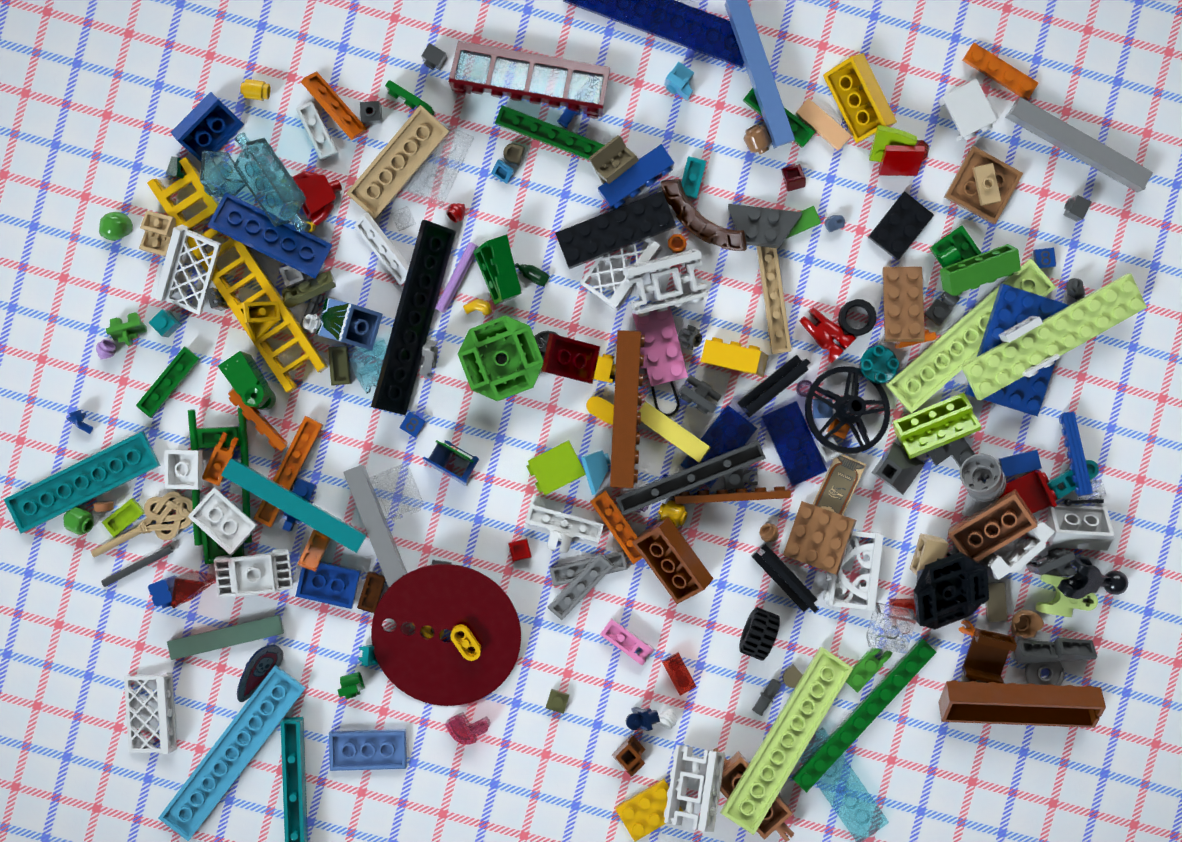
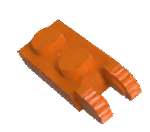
M224 432L218 444H216L202 475L203 480L220 486L223 476L221 474L229 460L232 459L238 442V438L234 437L229 449L222 447L227 438V434Z

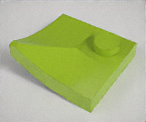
M878 125L870 150L869 161L881 162L886 145L915 146L917 136L892 127Z

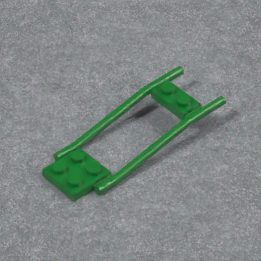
M238 407L239 427L197 428L195 409L187 410L191 450L215 447L224 432L227 434V438L222 447H230L232 439L234 437L238 438L236 446H241V463L249 467L246 418L242 414L243 410ZM242 488L243 513L251 519L250 492ZM192 489V509L194 510L200 503V489ZM193 522L195 546L203 545L205 564H214V559L218 556L230 555ZM252 533L234 552L232 557L245 556L244 543H252Z

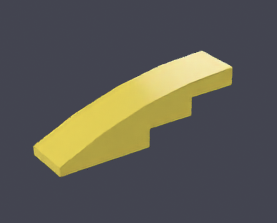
M646 401L638 411L641 412L642 423L700 463L711 448Z

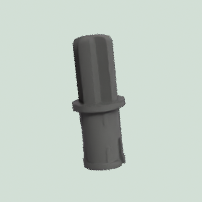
M775 679L770 681L764 692L760 693V698L752 708L755 713L760 716L763 715L770 702L773 703L772 699L780 689L781 683Z

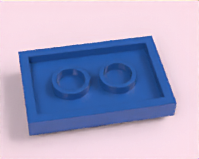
M320 562L316 572L302 567L295 597L352 609L361 571Z

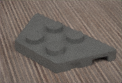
M728 204V211L731 214L735 229L744 230L746 244L752 246L779 249L784 243L785 238L789 236L793 227L802 217V212Z

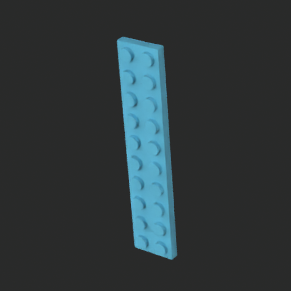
M275 665L158 819L189 841L306 687Z

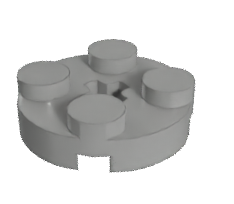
M429 340V342H426V345H423L422 356L425 357V361L421 364L420 375L424 376V378L433 379L434 373L431 372L432 368H436L438 347L435 346L438 344V341Z

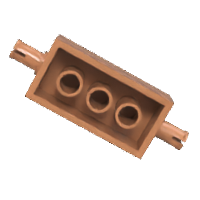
M718 748L713 749V751L720 752ZM739 751L730 759H724L720 792L727 799L749 765V762ZM779 795L757 829V832L764 840L775 830L784 841L790 840L788 835L791 838L794 836V832L784 823L793 813Z

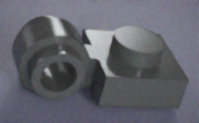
M944 291L941 295L942 302L935 299L924 315L940 326L952 312L947 306L951 305L953 307L960 299L958 295L952 296Z

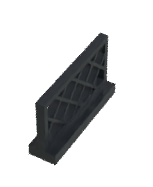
M795 355L739 400L737 404L750 418L809 370L807 366L810 364V361L808 359L801 360L798 355Z
M765 543L751 555L803 612L808 608L814 613L819 610L814 604L818 599Z

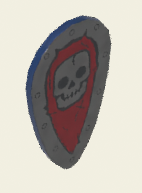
M267 645L260 648L246 663L237 688V700L239 702L249 699L275 665L278 667L281 665L283 651L279 646Z

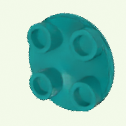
M882 345L873 346L866 350L860 361V368L865 378L877 384L886 383L893 379L899 367V360L889 348Z

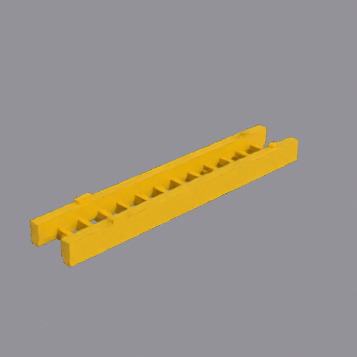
M184 157L179 161L186 174L183 179H179L167 188L157 178L151 179L147 184L168 216L176 218V227L183 224L190 227L189 230L194 232L192 228L212 216L219 202L191 160ZM192 183L197 191L176 204L171 196ZM203 199L207 208L187 221L182 212ZM211 228L203 233L202 236L212 239L220 232ZM188 236L187 242L190 248L198 246L195 239ZM228 237L229 240L221 245L218 257L235 247L241 257L222 270L216 265L211 280L252 342L253 339L245 324L242 303L256 302L265 295H267L270 301H278L280 316L284 322L264 334L254 345L287 393H291L298 386L288 372L296 370L308 359L317 372L321 373L328 366L291 310L285 306L283 298L249 247ZM204 247V249H205V251H206V253H207L208 256L213 255V251H211L210 253H208V251H207L206 248ZM199 248L192 250L198 261L204 259ZM206 261L200 262L207 273L209 268ZM245 263L251 274L230 286L224 276ZM256 279L262 290L241 302L235 292ZM288 327L295 338L274 351L267 340ZM299 343L305 354L284 367L278 356Z

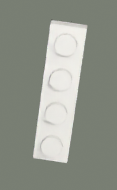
M368 212L363 214L353 226L400 286L403 285L409 269L408 263Z

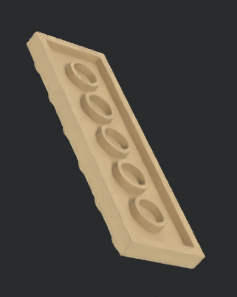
M420 105L346 194L374 219H377L450 131Z

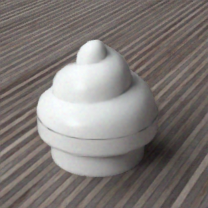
M668 709L659 714L660 722L658 724L671 730L677 722L674 710Z

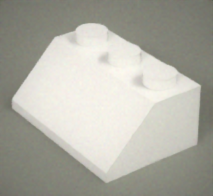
M1065 504L1048 507L1047 525L1055 531L1048 539L1050 547L1108 551L1115 535L1107 507L1066 506Z

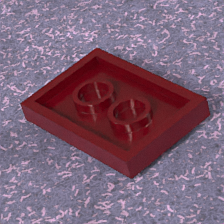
M549 334L541 372L593 384L600 346L556 334Z

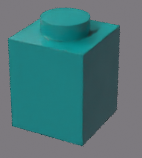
M164 309L159 311L148 322L162 337L168 338L182 325L170 311Z

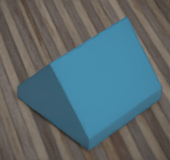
M498 159L491 174L507 184L516 170L501 159Z

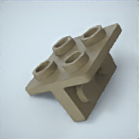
M619 135L589 157L603 184L605 182L610 184L639 161L637 156L626 147Z

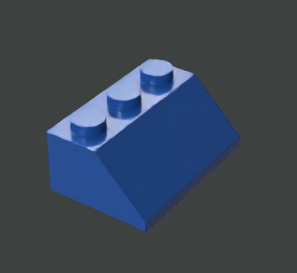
M210 92L170 133L184 148L205 165L244 123Z

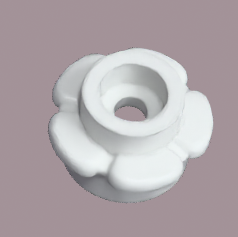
M317 314L305 316L303 321L304 329L312 333L320 327V319Z

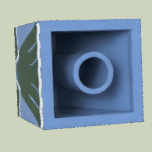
M326 298L320 317V327L317 329L316 335L373 350L383 313L351 303Z

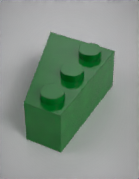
M507 234L488 240L473 251L495 305L521 294V287Z

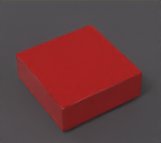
M527 538L508 543L513 562L532 557Z

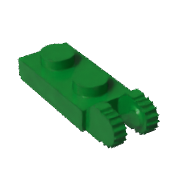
M388 80L385 87L390 96L395 99L400 97L405 100L404 104L413 110L421 105L430 114L434 115V111L429 104L391 80Z

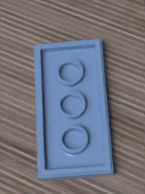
M406 729L330 731V771L406 769Z

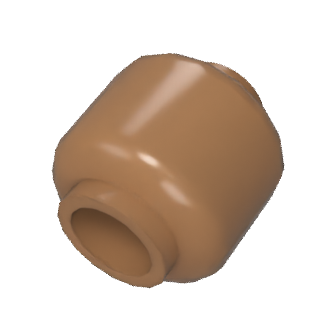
M756 124L745 131L746 134L743 139L751 153L758 152L763 154L769 150L768 146L772 141L765 126Z

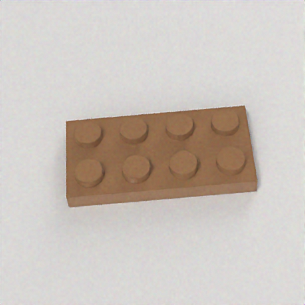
M883 267L884 342H924L922 267Z

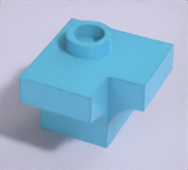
M678 61L665 79L664 85L666 89L674 95L677 93L688 101L693 93L689 82L693 78L694 72Z

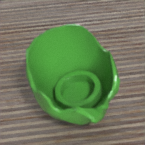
M110 212L100 219L99 234L101 237L111 241L121 240L132 232L133 224L126 214Z

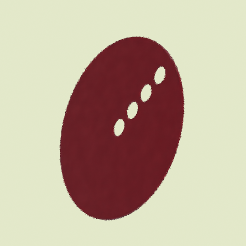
M435 564L415 569L403 575L387 589L380 599L373 616L371 639L372 646H374L373 651L380 668L398 689L414 699L440 706H456L482 699L496 690L507 679L516 664L520 652L521 627L512 601L492 579L479 571L461 565ZM390 618L396 622V629L394 631L384 630L382 623L385 619ZM405 622L414 624L415 632L412 635H406L402 632L401 626ZM459 624L467 626L481 645L479 658L474 661L466 660L452 640L450 642H443L439 637V633L444 629L452 631ZM423 626H431L434 629V636L432 638L426 639L421 636L420 630ZM459 631L458 635L463 636L464 633ZM469 647V648H468L470 651H474V650H475L474 647Z

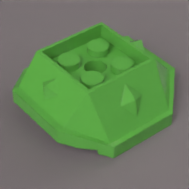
M506 315L469 329L458 352V357L471 390L495 401H500L534 388L544 361L531 327ZM500 353H504L507 356V361L504 364H499L496 360Z

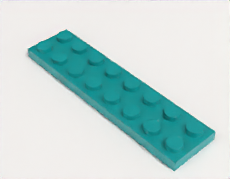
M141 431L3 500L20 534L161 465L144 431Z

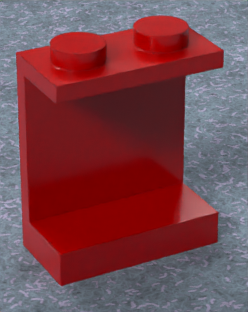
M1034 470L1008 482L1004 493L999 497L1001 498L1016 489L1032 514L1049 506H1057L1055 502L1057 496L1047 485L1049 479L1045 472L1042 473L1040 470Z

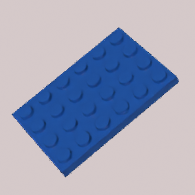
M1000 284L977 357L1001 344L1002 341L999 334L1031 316H1038L1043 321L1070 305L1012 286ZM1055 363L1050 367H1043L1037 370L1038 373L1032 377L1024 376L982 400L1038 417ZM968 382L965 394L976 398Z

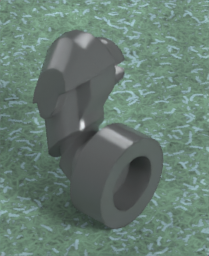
M1072 278L1067 282V296L1070 295L1075 298L1076 302L1085 297L1086 293L1081 279Z

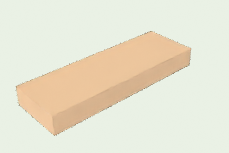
M809 98L795 113L837 151L852 136Z

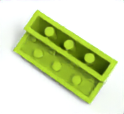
M964 392L893 421L894 431L899 444L905 449L910 459L981 430V424L973 413V407Z

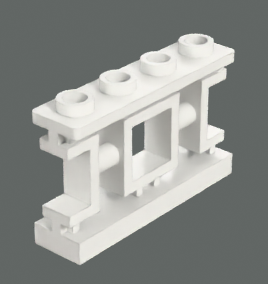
M692 249L623 267L626 283H636L639 300L631 302L633 307L632 313L639 315V317L647 316L650 314V311L668 310L669 306L680 307L686 305L687 301L699 302L704 300L703 297L709 296L708 291H706V284H696L693 269L702 265L700 258H702L701 251ZM693 261L685 264L686 275L680 276L678 267L670 268L673 265ZM657 270L656 272L649 273L651 284L643 286L642 277H633ZM672 273L675 290L661 294L657 277ZM689 282L690 290L696 292L681 295L683 294L682 283ZM653 291L655 300L659 302L644 305L647 304L645 293Z
M676 745L673 752L674 761L670 772L671 781L667 791L668 800L664 811V823L682 826L683 817L694 819L693 829L703 832H714L725 753L704 750V757L700 759L692 757L693 747ZM686 760L693 761L691 773L685 772ZM701 763L707 764L706 776L699 774ZM689 777L700 779L698 798L686 796ZM680 800L687 801L686 812L679 811ZM695 803L702 804L700 815L693 814Z

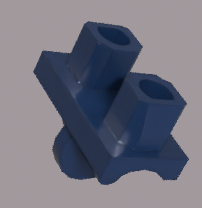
M631 708L633 713L626 717V726L631 730H638L640 728L650 731L653 730L652 724L660 722L658 712L656 710L652 711L651 708Z

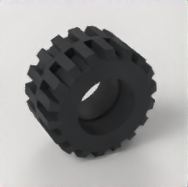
M756 607L750 613L744 626L739 643L740 653L763 661L769 655L775 643L780 626V616Z

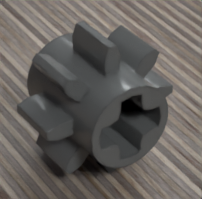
M688 325L687 329H681L678 335V340L681 342L680 346L689 350H693V346L698 347L702 342V335L699 333L700 329Z

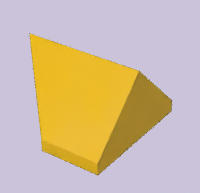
M278 301L242 303L245 324L255 344L269 329L281 320Z

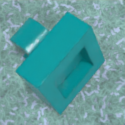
M366 645L359 647V650L363 652L362 657H358V660L362 661L363 666L378 664L373 651L374 646Z

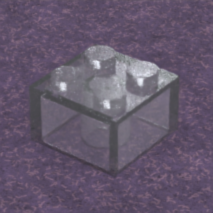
M876 602L875 611L872 613L866 634L868 646L907 654L916 624L913 609Z

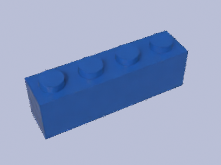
M660 144L640 158L637 163L610 184L605 182L599 186L598 192L610 209L613 207L617 209L626 203L624 200L629 196L634 198L640 194V189L645 185L650 187L656 183L658 176L662 174L664 177L673 171L674 161L663 145Z

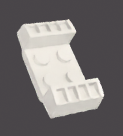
M1037 521L1038 527L1027 532L1026 535L1029 538L1020 541L1013 552L1009 551L1002 558L992 553L983 558L980 563L987 568L988 576L998 580L1009 573H1016L1046 547V541L1055 531L1044 522Z
M274 549L272 553L241 557L223 555L214 559L218 598L241 597L293 589L290 557L287 549Z

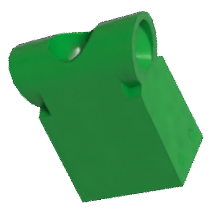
M239 351L218 365L231 386L241 396L245 405L260 410H269L275 405L276 396L269 388L268 382L250 354Z

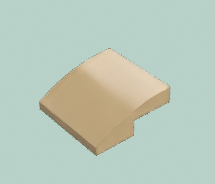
M146 210L140 229L145 230L139 249L166 257L173 228L176 227V218Z

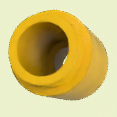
M246 79L245 82L241 83L240 92L246 99L264 101V99H269L271 87L265 81Z

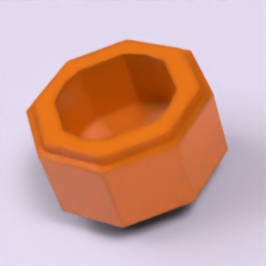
M673 234L668 240V248L673 253H681L686 248V239L681 234Z

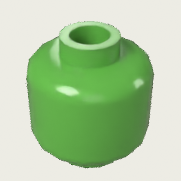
M78 507L67 511L63 517L65 529L77 535L90 532L94 526L92 514Z

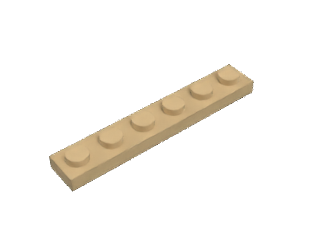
M756 246L771 353L791 352L777 248Z

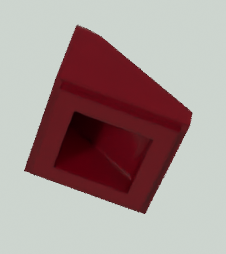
M800 164L781 169L787 191H793L806 186V178Z

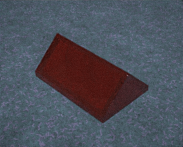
M191 571L176 577L171 602L172 608L174 609L192 600L216 582V575Z

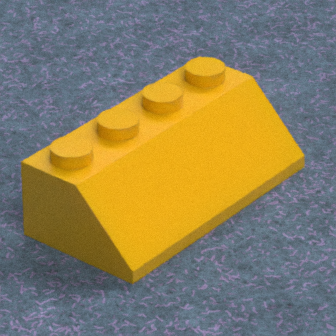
M864 53L851 56L823 74L856 143L875 135L878 125L890 127L897 123Z

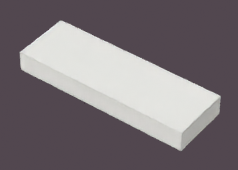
M312 100L295 108L320 161L322 162L338 154L314 101Z

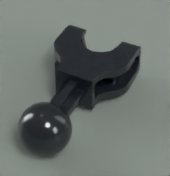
M1076 557L1072 563L1077 568L1076 574L1069 579H1063L1057 587L1066 597L1081 599L1090 593H1096L1100 586L1104 587L1112 595H1120L1127 590L1129 582L1127 576L1121 571L1113 570L1104 576L1096 566L1092 565V562L1087 557Z

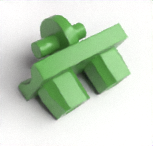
M136 312L127 315L128 322L123 323L117 317L110 319V327L106 328V333L110 334L114 341L118 340L119 343L125 342L127 346L133 345V339L138 338V334L147 332V326L141 321L140 316Z

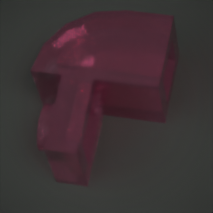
M464 712L451 717L445 722V726L452 738L461 744L467 745L476 743V734H484L488 731V727L491 724L488 716L470 725Z

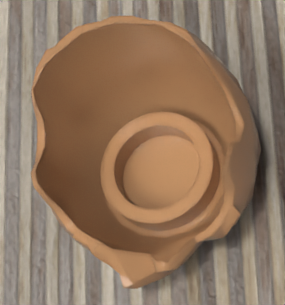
M1032 610L1018 611L1011 619L1012 635H1016V637H1035L1037 631L1041 630L1044 626L1041 616Z

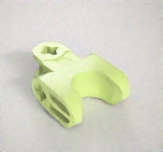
M1045 573L1041 575L1040 580L1054 586L1056 595L1050 602H1038L1035 610L1046 614L1072 617L1073 609L1086 611L1095 609L1098 604V598L1094 593H1090L1081 599L1066 597L1057 587L1063 579H1069L1070 577Z

